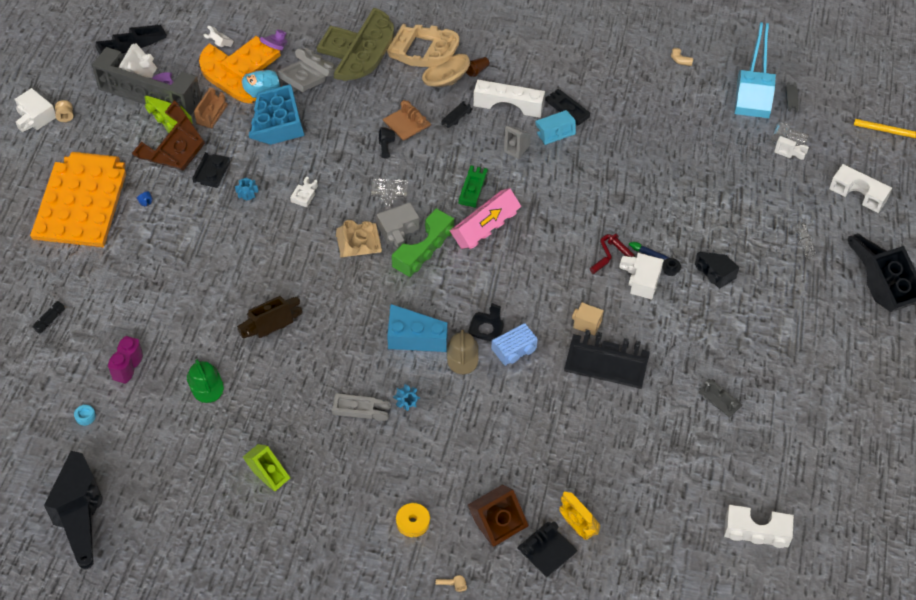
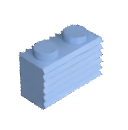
M523 323L493 339L491 349L506 366L509 363L517 362L523 355L532 354L537 348L538 339L526 323Z

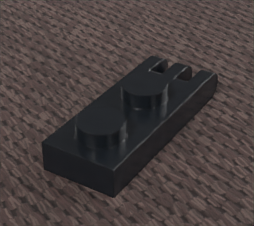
M560 89L545 97V101L559 112L567 110L575 119L577 126L590 118L588 110Z

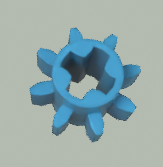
M249 178L239 180V185L235 186L238 198L242 197L246 201L255 198L254 193H258V186L255 180Z
M407 384L404 385V388H397V393L393 396L394 399L398 400L396 406L399 408L403 407L407 411H409V407H416L417 399H420L415 394L417 389L414 387L410 388Z

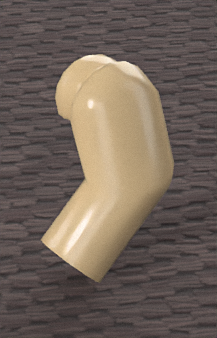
M680 48L672 49L671 58L677 64L692 66L693 58L683 57Z

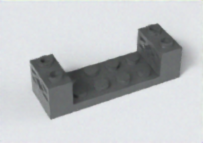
M108 47L103 50L92 64L99 90L144 105L146 104L144 98L146 95L170 103L175 100L179 106H182L192 115L202 100L197 76L181 71L172 85L118 68L123 60L120 51Z

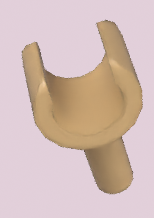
M461 575L455 576L453 579H436V585H454L457 592L467 590L465 578Z

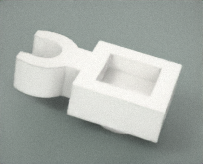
M306 177L303 181L304 185H298L290 197L292 203L308 207L315 196V189L318 187L317 180L309 184V177Z

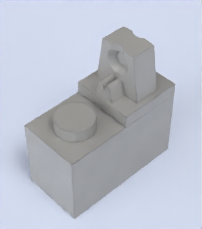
M410 202L376 214L377 227L386 243L393 242L397 249L405 243L403 239L405 234L419 230V217Z

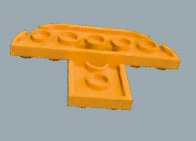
M255 36L230 56L209 43L200 54L199 64L203 76L209 82L236 100L253 104V101H256V97L253 98L243 89L242 78L245 74L263 70L279 58L281 54L279 50L265 45L260 41L259 37Z

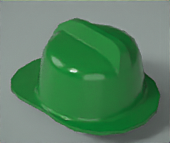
M195 360V364L190 367L187 374V382L191 392L202 403L215 402L221 397L224 390L218 370L207 361Z

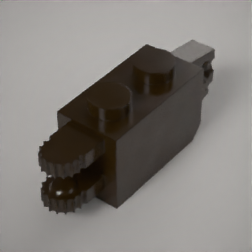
M278 296L250 309L247 313L248 320L237 326L239 335L243 339L253 335L262 338L276 330L285 328L293 323L294 318L302 315V308L296 307L300 304V299L298 297H291L284 300L281 296Z

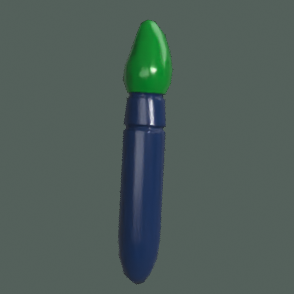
M638 242L629 243V246L635 251H640L645 255L663 260L669 258L666 255L642 246Z

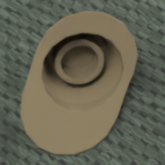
M461 330L460 333L455 334L448 342V366L453 372L462 375L474 371L478 366L479 360L478 344L471 334Z

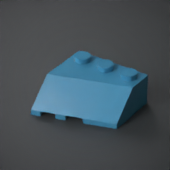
M291 84L257 93L254 107L255 113L251 122L252 128L249 132V138L272 145L305 136Z

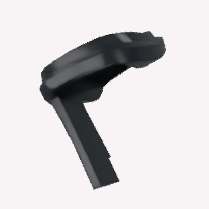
M491 303L489 308L490 314L482 312L474 314L468 333L473 337L492 342L493 339L502 334L504 323L500 318L501 306ZM488 323L494 329L492 333L485 334L479 332V326Z

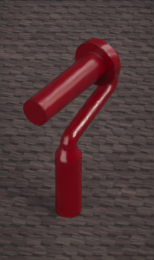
M606 234L600 239L607 257L602 258L590 267V271L593 274L607 265L612 258L605 244L607 239H609V245L613 244L625 256L635 257L618 239V234Z

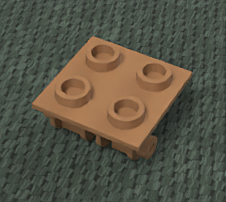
M406 100L401 102L400 110L383 119L403 141L431 126L426 117L422 116L420 111Z

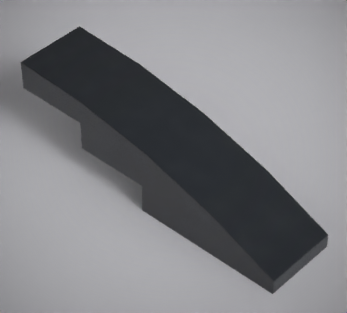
M161 25L129 28V33L113 34L112 40L96 41L95 47L99 55L106 47L118 50L123 54L128 52L132 44L137 43L140 48H143L166 38L167 34Z

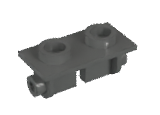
M707 379L704 383L705 387L699 391L703 397L728 417H731L742 407L738 399L715 383L714 379Z

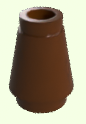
M483 57L470 60V66L466 74L470 77H476L489 66L488 58Z

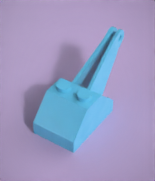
M760 22L749 71L739 70L735 114L769 118L776 74L766 73L769 23H766L764 30L761 73L753 72L763 28V22Z

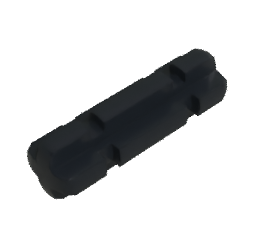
M56 301L52 305L53 308H49L39 318L40 321L37 320L32 327L36 332L42 333L46 329L45 326L48 327L58 317L57 314H61L65 310L61 302Z

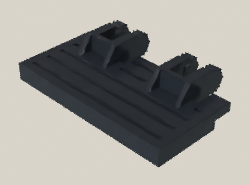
M586 329L583 343H580V335L573 334L564 368L565 372L642 389L650 351L642 350L641 356H638L640 341H636L632 355L626 353L629 345V339L624 338L622 350L619 352L620 344L603 341L602 348L600 347L602 333L600 332L596 335L595 346L588 345L591 330Z

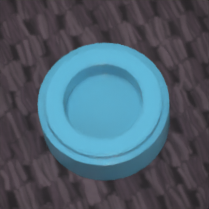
M81 405L75 410L74 417L79 425L86 426L95 420L96 414L92 406Z

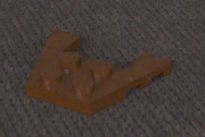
M174 100L165 111L167 116L177 122L174 128L155 151L141 141L132 152V155L139 159L184 171L204 146L205 142L182 108Z

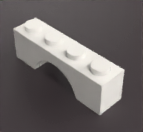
M477 80L474 89L473 106L491 109L496 103L508 102L519 107L524 115L541 118L545 91Z

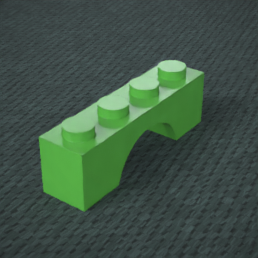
M436 208L425 219V231L428 237L418 244H402L392 254V267L408 277L418 272L422 264L431 258L433 252L442 246L444 240L452 235L450 230L454 227V218Z

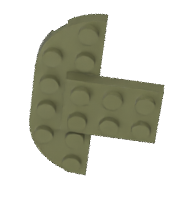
M373 7L358 33L330 25L317 46V52L342 59L333 73L334 79L348 81L364 77L377 68L394 37V25L385 12Z

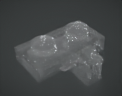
M372 179L371 196H380L381 200H384L385 209H392L393 200H397V197L407 198L408 180Z

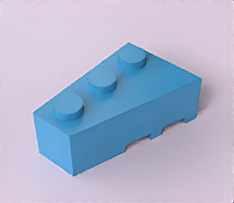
M390 305L387 334L388 349L447 352V322L399 306Z

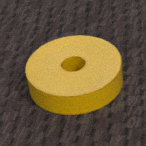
M409 503L402 506L396 515L398 530L407 537L423 535L430 525L428 510L417 503ZM412 518L416 519L415 522H411L409 520Z

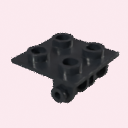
M554 521L552 523H545L517 547L546 578L578 551L557 531L559 526Z

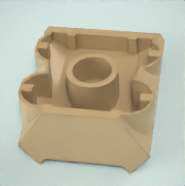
M346 220L343 226L337 228L336 237L340 257L382 252L376 223L372 224L371 222L364 221L362 224L357 225L352 220Z

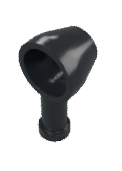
M386 127L379 128L381 157L384 159L390 157L388 144L395 141V131Z

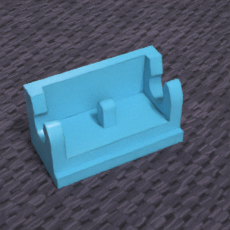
M567 110L535 121L537 128L540 130L537 134L544 145L576 134L575 119Z

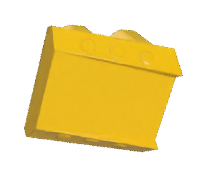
M564 491L563 496H561L563 505L560 506L559 510L566 522L585 540H588L593 535H598L601 526L599 522L573 493Z

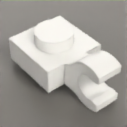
M207 26L210 29V34H204L205 38L215 40L214 43L220 47L232 46L234 42L232 39L218 32L215 27Z
M780 136L774 152L791 158L793 155L798 159L804 160L809 147L806 145L796 146L797 142Z

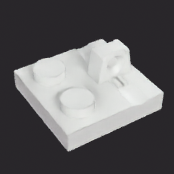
M137 43L130 46L118 67L148 78H152L157 69L156 65L152 62L154 60L153 56L145 54Z

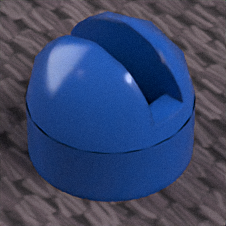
M149 191L136 197L139 204L144 207L147 206V203L151 205L153 200Z

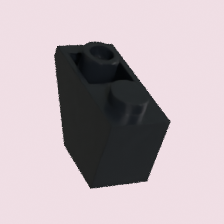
M701 251L697 253L694 265L719 289L737 278L739 266L727 255Z

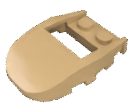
M402 24L387 52L390 58L410 66H439L448 61L459 46V36L456 32L449 29L438 30V26L431 25L430 28H423L422 25H415L414 28L406 27V24ZM415 37L433 41L423 58L417 55L413 57L406 55Z

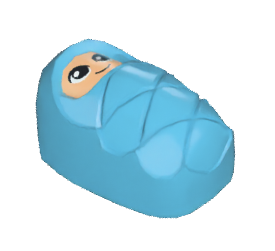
M274 70L256 71L245 74L242 78L243 89L253 98L257 97V93L280 87L279 78Z

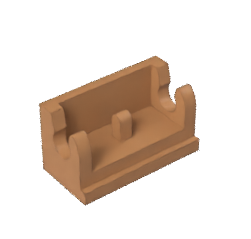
M210 87L194 110L196 124L211 129L214 127L228 105L222 92L218 97L215 94L214 88Z

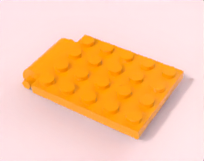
M71 152L69 157H64V163L55 162L30 234L32 240L104 247L126 177L125 162H120L118 156Z

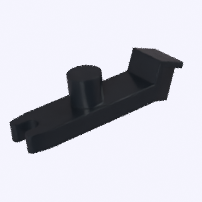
M463 101L443 118L441 125L447 124V128L457 125L459 119L466 113L470 114L473 108H471L470 104L466 105L465 101Z

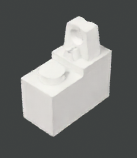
M32 88L15 98L16 110L22 116L16 121L17 128L21 132L32 127L39 130L56 118L53 105Z
M638 253L637 257L622 256L620 269L631 273L628 284L632 286L630 294L653 299L662 271L663 259Z

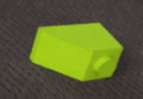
M257 444L242 457L252 472L273 491L279 489L290 479L285 469L266 445Z

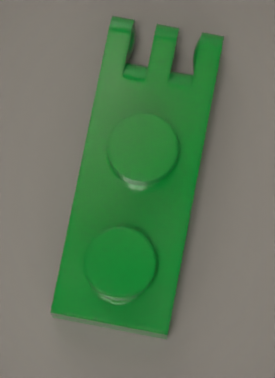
M470 165L458 204L476 208L488 174L487 168H484L483 173H481V167H477L475 172L474 166Z

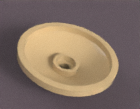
M465 54L452 55L445 63L429 67L424 72L422 80L424 84L431 87L453 85L468 70L470 59Z

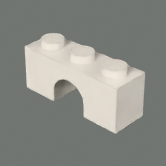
M842 164L833 177L829 189L844 197L851 191H859L865 196L862 205L879 213L888 200L892 187Z
M729 505L725 519L724 537L734 541L745 540L751 541L754 544H770L777 548L789 547L793 538L794 515L772 512L768 524L759 525L751 519V508Z

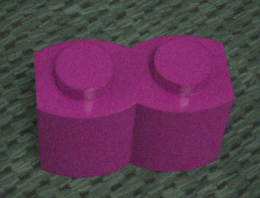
M125 336L119 342L117 352L111 356L108 362V368L114 381L126 384L132 378L134 368L140 364L143 358L139 339Z

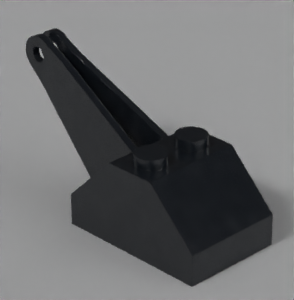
M858 233L854 234V236H849V246L855 251L866 267L867 286L875 302L890 312L916 304V270L905 247L901 246L886 251Z
M70 451L44 507L53 525L64 528L79 567L86 570L94 564L92 515L101 506L103 497L83 453Z

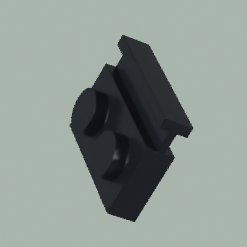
M205 152L192 178L193 183L199 182L201 185L218 188L230 164V158L216 154L208 155Z

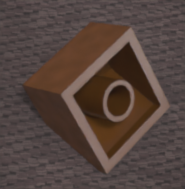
M503 484L468 504L476 525L493 547L529 526L514 490Z

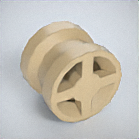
M66 100L58 101L55 104V117L58 121L69 122L73 119L72 104Z

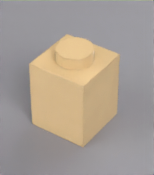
M581 303L579 309H575L572 316L574 320L573 328L583 332L586 329L591 330V335L595 336L601 325L604 310Z

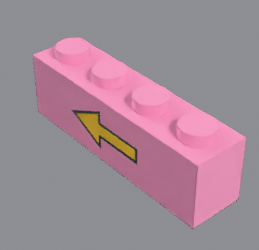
M510 188L501 190L453 227L450 232L461 249H472L479 244L478 241L481 238L484 239L491 235V230L501 227L506 218L509 219L517 214L516 211L522 206Z

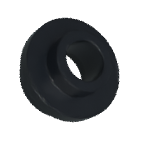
M668 258L663 261L662 269L666 275L675 276L680 272L681 264L674 258Z

